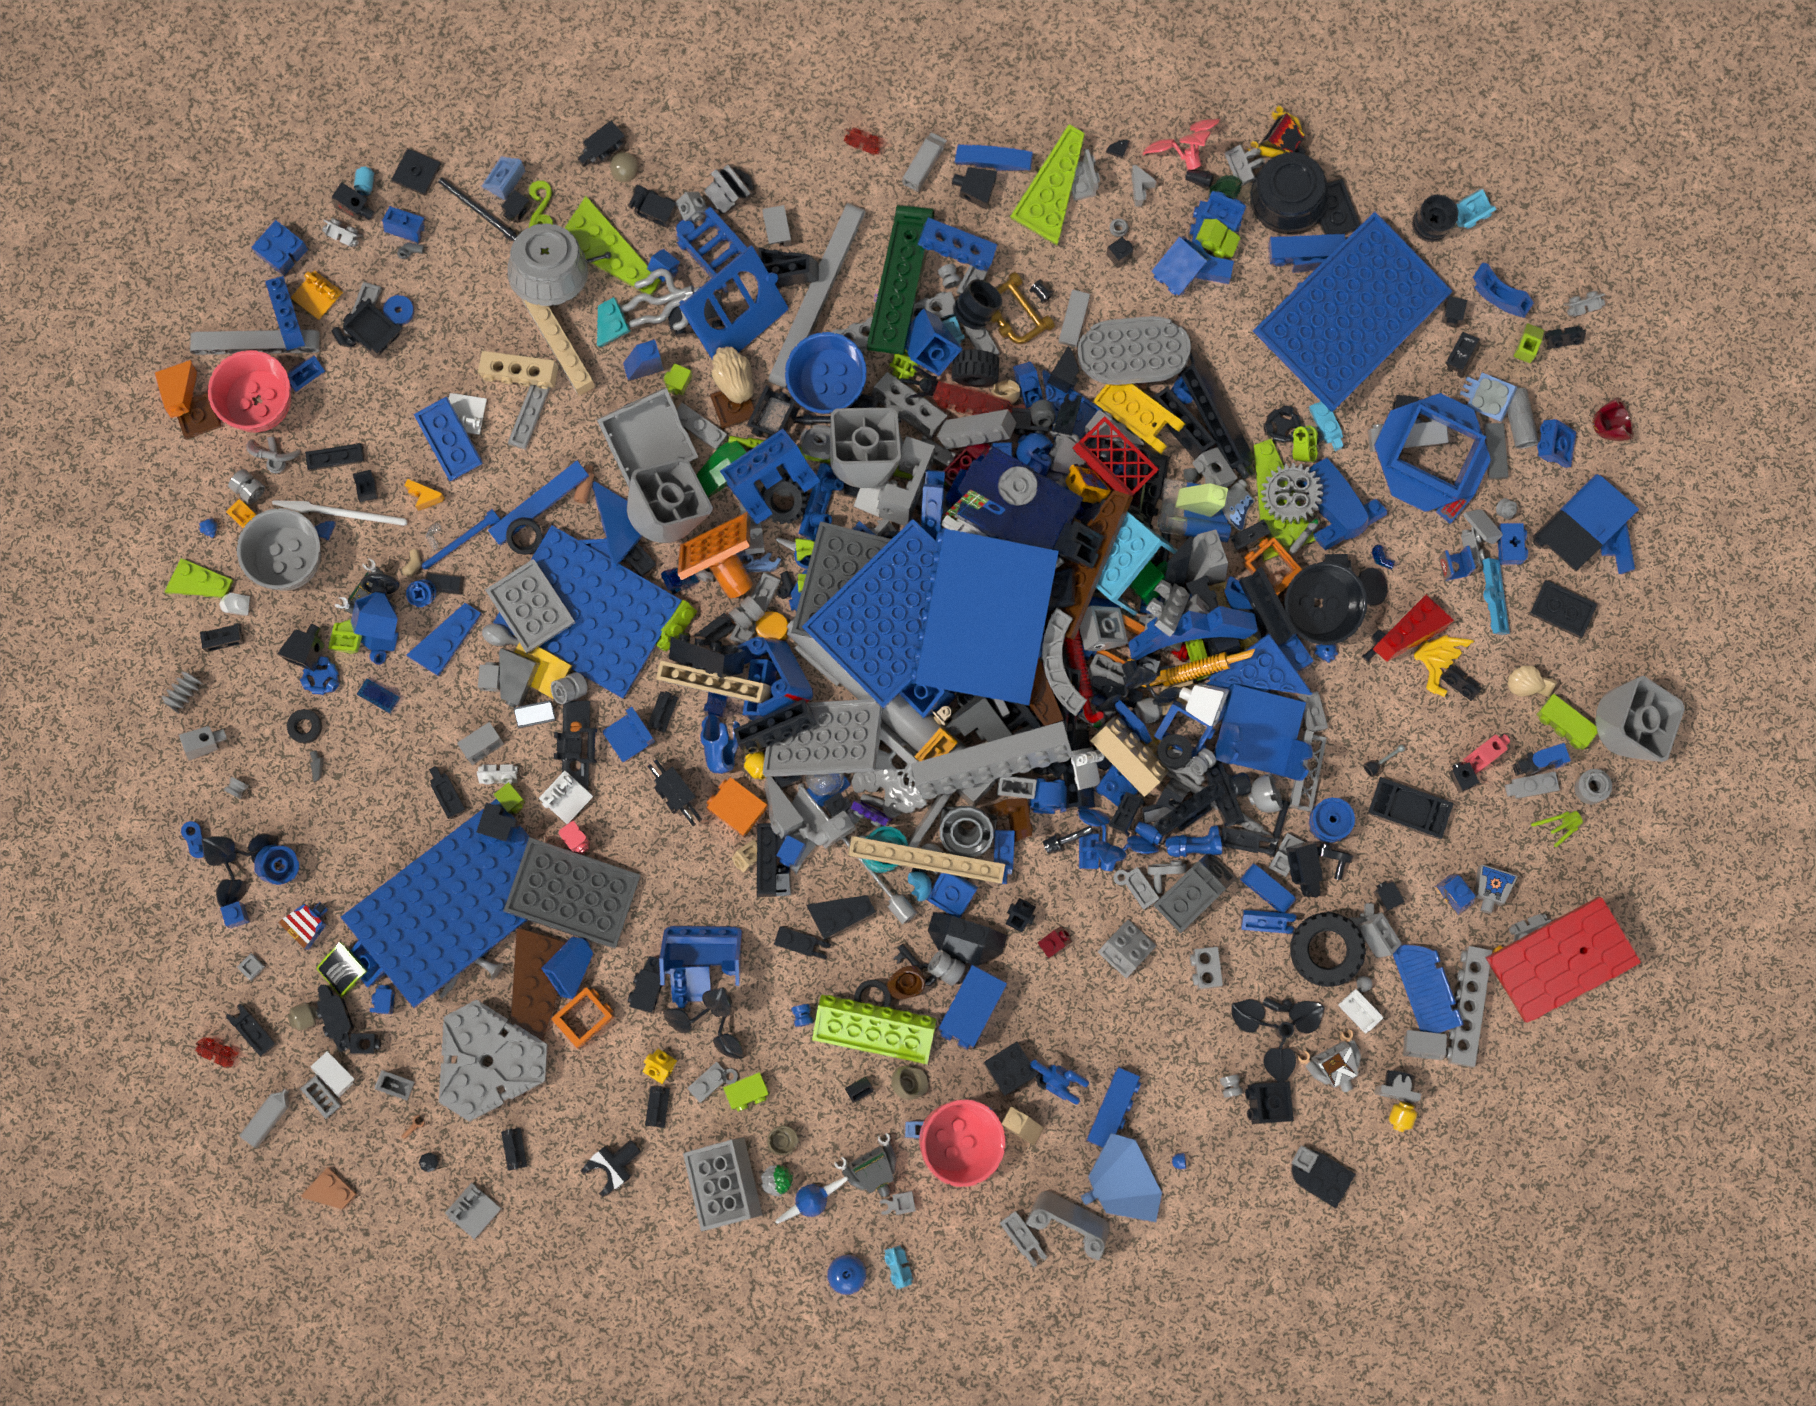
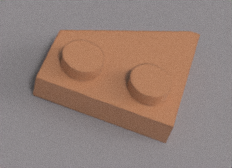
M327 1167L301 1197L344 1209L357 1194Z

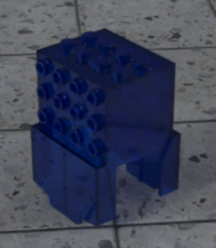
M994 446L989 449L986 455L982 453L976 460H973L968 470H959L945 496V499L950 503V509L971 489L1000 505L1005 511L1002 514H996L983 506L978 510L961 501L958 512L954 515L955 517L977 528L988 537L1053 550L1064 524H1072L1071 521L1079 511L1080 503L1083 500V497L1034 471V468ZM1011 467L1027 468L1034 474L1037 480L1036 495L1027 504L1019 506L1009 504L1003 500L999 493V478L1003 472ZM989 504L992 510L1000 511L998 506Z

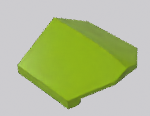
M351 619L334 624L328 649L349 654L358 652L362 635L354 634Z

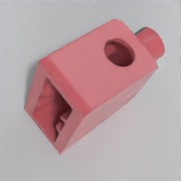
M1495 734L1463 760L1466 763L1470 762L1475 774H1477L1508 750L1507 745L1510 743V739L1505 734L1500 736Z

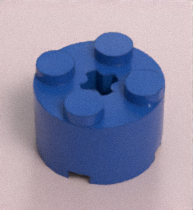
M1036 779L1034 799L1028 798L1030 810L1033 808V812L1039 814H1055V810H1060V813L1065 812L1067 802V786H1065V781L1054 780L1053 782H1046L1045 779Z
M269 845L263 847L257 854L254 862V871L264 882L282 885L296 877L299 870V861L292 849L286 846ZM275 862L279 864L278 868L274 866Z

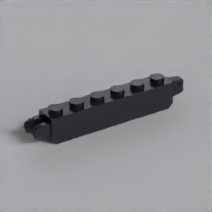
M1191 349V362L1188 361L1184 370L1181 371V376L1213 439L1216 441L1218 449L1231 469H1236L1238 473L1240 472L1243 479L1250 478L1255 475L1252 468V461L1255 458L1206 362L1201 361L1198 353Z

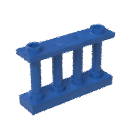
M709 207L705 211L706 219L703 224L685 238L680 232L676 235L677 244L681 250L684 251L686 249L712 278L716 275L714 269L733 254H741L747 247L718 214ZM715 227L718 231L717 235L698 251L690 245L693 240L708 228ZM726 240L730 244L729 248L708 265L702 256L719 242ZM732 277L729 278L725 283H723L717 290H722L726 294L728 292L726 283L729 280H731Z
M926 470L925 484L923 485L921 527L936 541L937 534L942 529L941 517L943 512L945 471Z

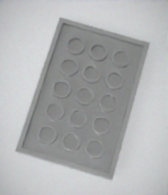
M874 699L807 703L812 709L816 725L809 730L794 734L790 738L780 740L772 746H766L763 775L765 777L875 772L882 707Z

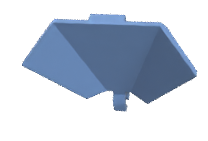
M1111 1133L1088 1176L1093 1190L1080 1196L1083 1203L1087 1205L1098 1198L1106 1213L1156 1222L1162 1192L1136 1140Z

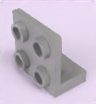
M1089 149L1085 150L1083 161L1078 162L1071 190L1074 201L1095 197L1096 190L1099 189L1100 177L1098 171L1095 172L1094 170L1095 158L1093 154L1090 155Z
M1127 920L1101 947L1098 953L1127 978L1156 947V944L1130 920Z

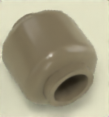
M306 1002L290 1008V1014H287L292 1029L296 1028L298 1031L314 1026L316 1024L315 1018L318 1017L315 1006L310 1007Z

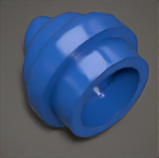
M210 518L198 523L201 533L214 538L216 535L215 531L218 528L217 521Z

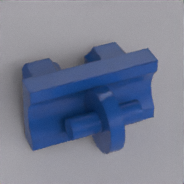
M1034 453L1031 457L1028 470L1034 474L1037 484L1039 481L1044 483L1051 465V458L1047 454L1037 455Z
M1089 834L1079 838V869H1099V856L1095 850V843L1099 841V834Z

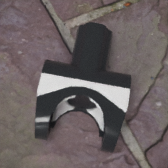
M631 1139L615 1153L607 1144L590 1158L580 1172L585 1175L596 1168H601L606 1172L608 1180L604 1186L605 1188L599 1193L603 1198L618 1189L633 1176L626 1166L642 1152Z

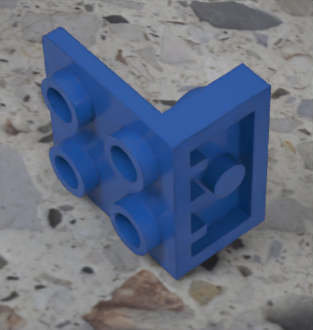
M633 707L626 710L627 715L602 731L622 762L632 758L655 742Z

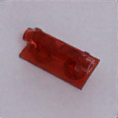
M855 127L852 130L846 129V131L850 132L844 138L846 145L859 149L860 144L864 143L862 151L872 155L879 154L880 148L878 144H883V142L879 141L880 137L872 134L869 137L862 134V130Z
M203 1037L196 1042L198 1046L195 1052L199 1056L211 1061L213 1055H215L214 1063L224 1068H231L234 1064L232 1059L239 1055L232 1047L223 1046L210 1037Z

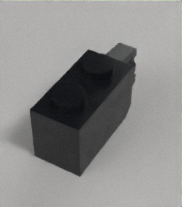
M649 956L644 968L640 969L639 973L636 972L633 984H636L634 992L630 991L627 1003H630V1008L654 1014L662 985H660V962L658 958Z

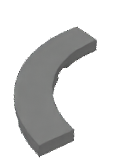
M1056 608L1044 635L1043 664L1047 680L1055 696L1068 711L1076 716L1087 700L1076 691L1069 681L1062 659L1063 640L1068 626L1073 619Z

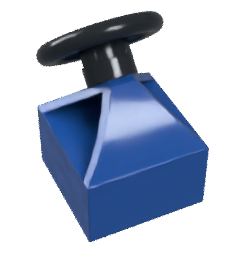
M373 573L366 575L361 579L360 583L362 588L371 594L355 600L351 618L354 634L393 641L398 618L393 605L387 598V594L396 592L399 589V582L396 578L387 574ZM369 581V582L373 583V584H372V587H370L369 585H367L366 582Z

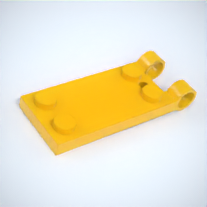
M1106 384L1092 401L1102 410L1109 413L1115 420L1124 424L1131 432L1160 454L1163 453L1167 446L1156 436L1165 424L1168 423L1178 432L1185 425L1178 417L1133 384Z

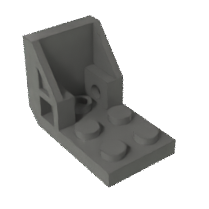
M1206 854L1153 906L1181 934L1237 878L1215 855Z

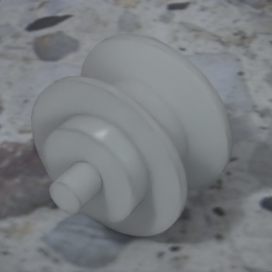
M1507 498L1500 500L1496 506V513L1505 519H1511L1517 512V504Z

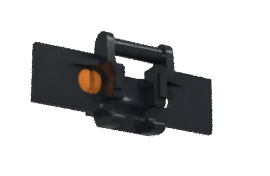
M570 701L563 704L562 733L554 732V738L557 739V753H554L553 759L562 761V773L565 770L589 792V765L597 764V759H595V733H597V728H590V701ZM583 734H588L587 759H582ZM573 761L581 763V768L578 771L571 770L570 765Z

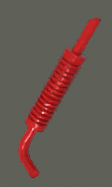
M1078 630L1074 640L1064 637L1065 647H1067L1065 650L1067 651V658H1069L1068 662H1070L1069 668L1081 670L1079 694L1087 700L1083 705L1084 715L1089 723H1096L1104 717V714L1102 712L1093 714L1089 697L1093 696L1092 687L1089 686L1091 683L1088 682L1090 678H1088L1087 667H1085L1087 666L1085 656H1082L1084 652H1082L1083 648L1080 645L1082 642L1080 641L1081 638L1079 637L1080 633Z

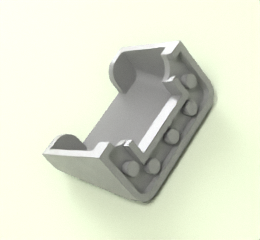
M1041 1192L1037 1196L1025 1224L1032 1228L1044 1229L1052 1218L1085 1235L1082 1242L1084 1243V1250L1087 1256L1099 1261L1109 1235V1223L1105 1219L1052 1192Z

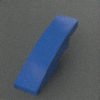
M957 145L955 163L957 165H975L977 168H995L998 171L1031 170L1033 152L997 146Z

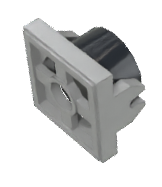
M1387 1070L1384 1085L1375 1086V1095L1410 1103L1418 1102L1421 1098V1093L1413 1092L1416 1076L1412 1074Z

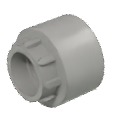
M1588 770L1577 778L1574 785L1575 794L1579 800L1586 804L1600 803L1612 791L1611 779L1602 770ZM1590 782L1597 786L1596 791L1590 789Z

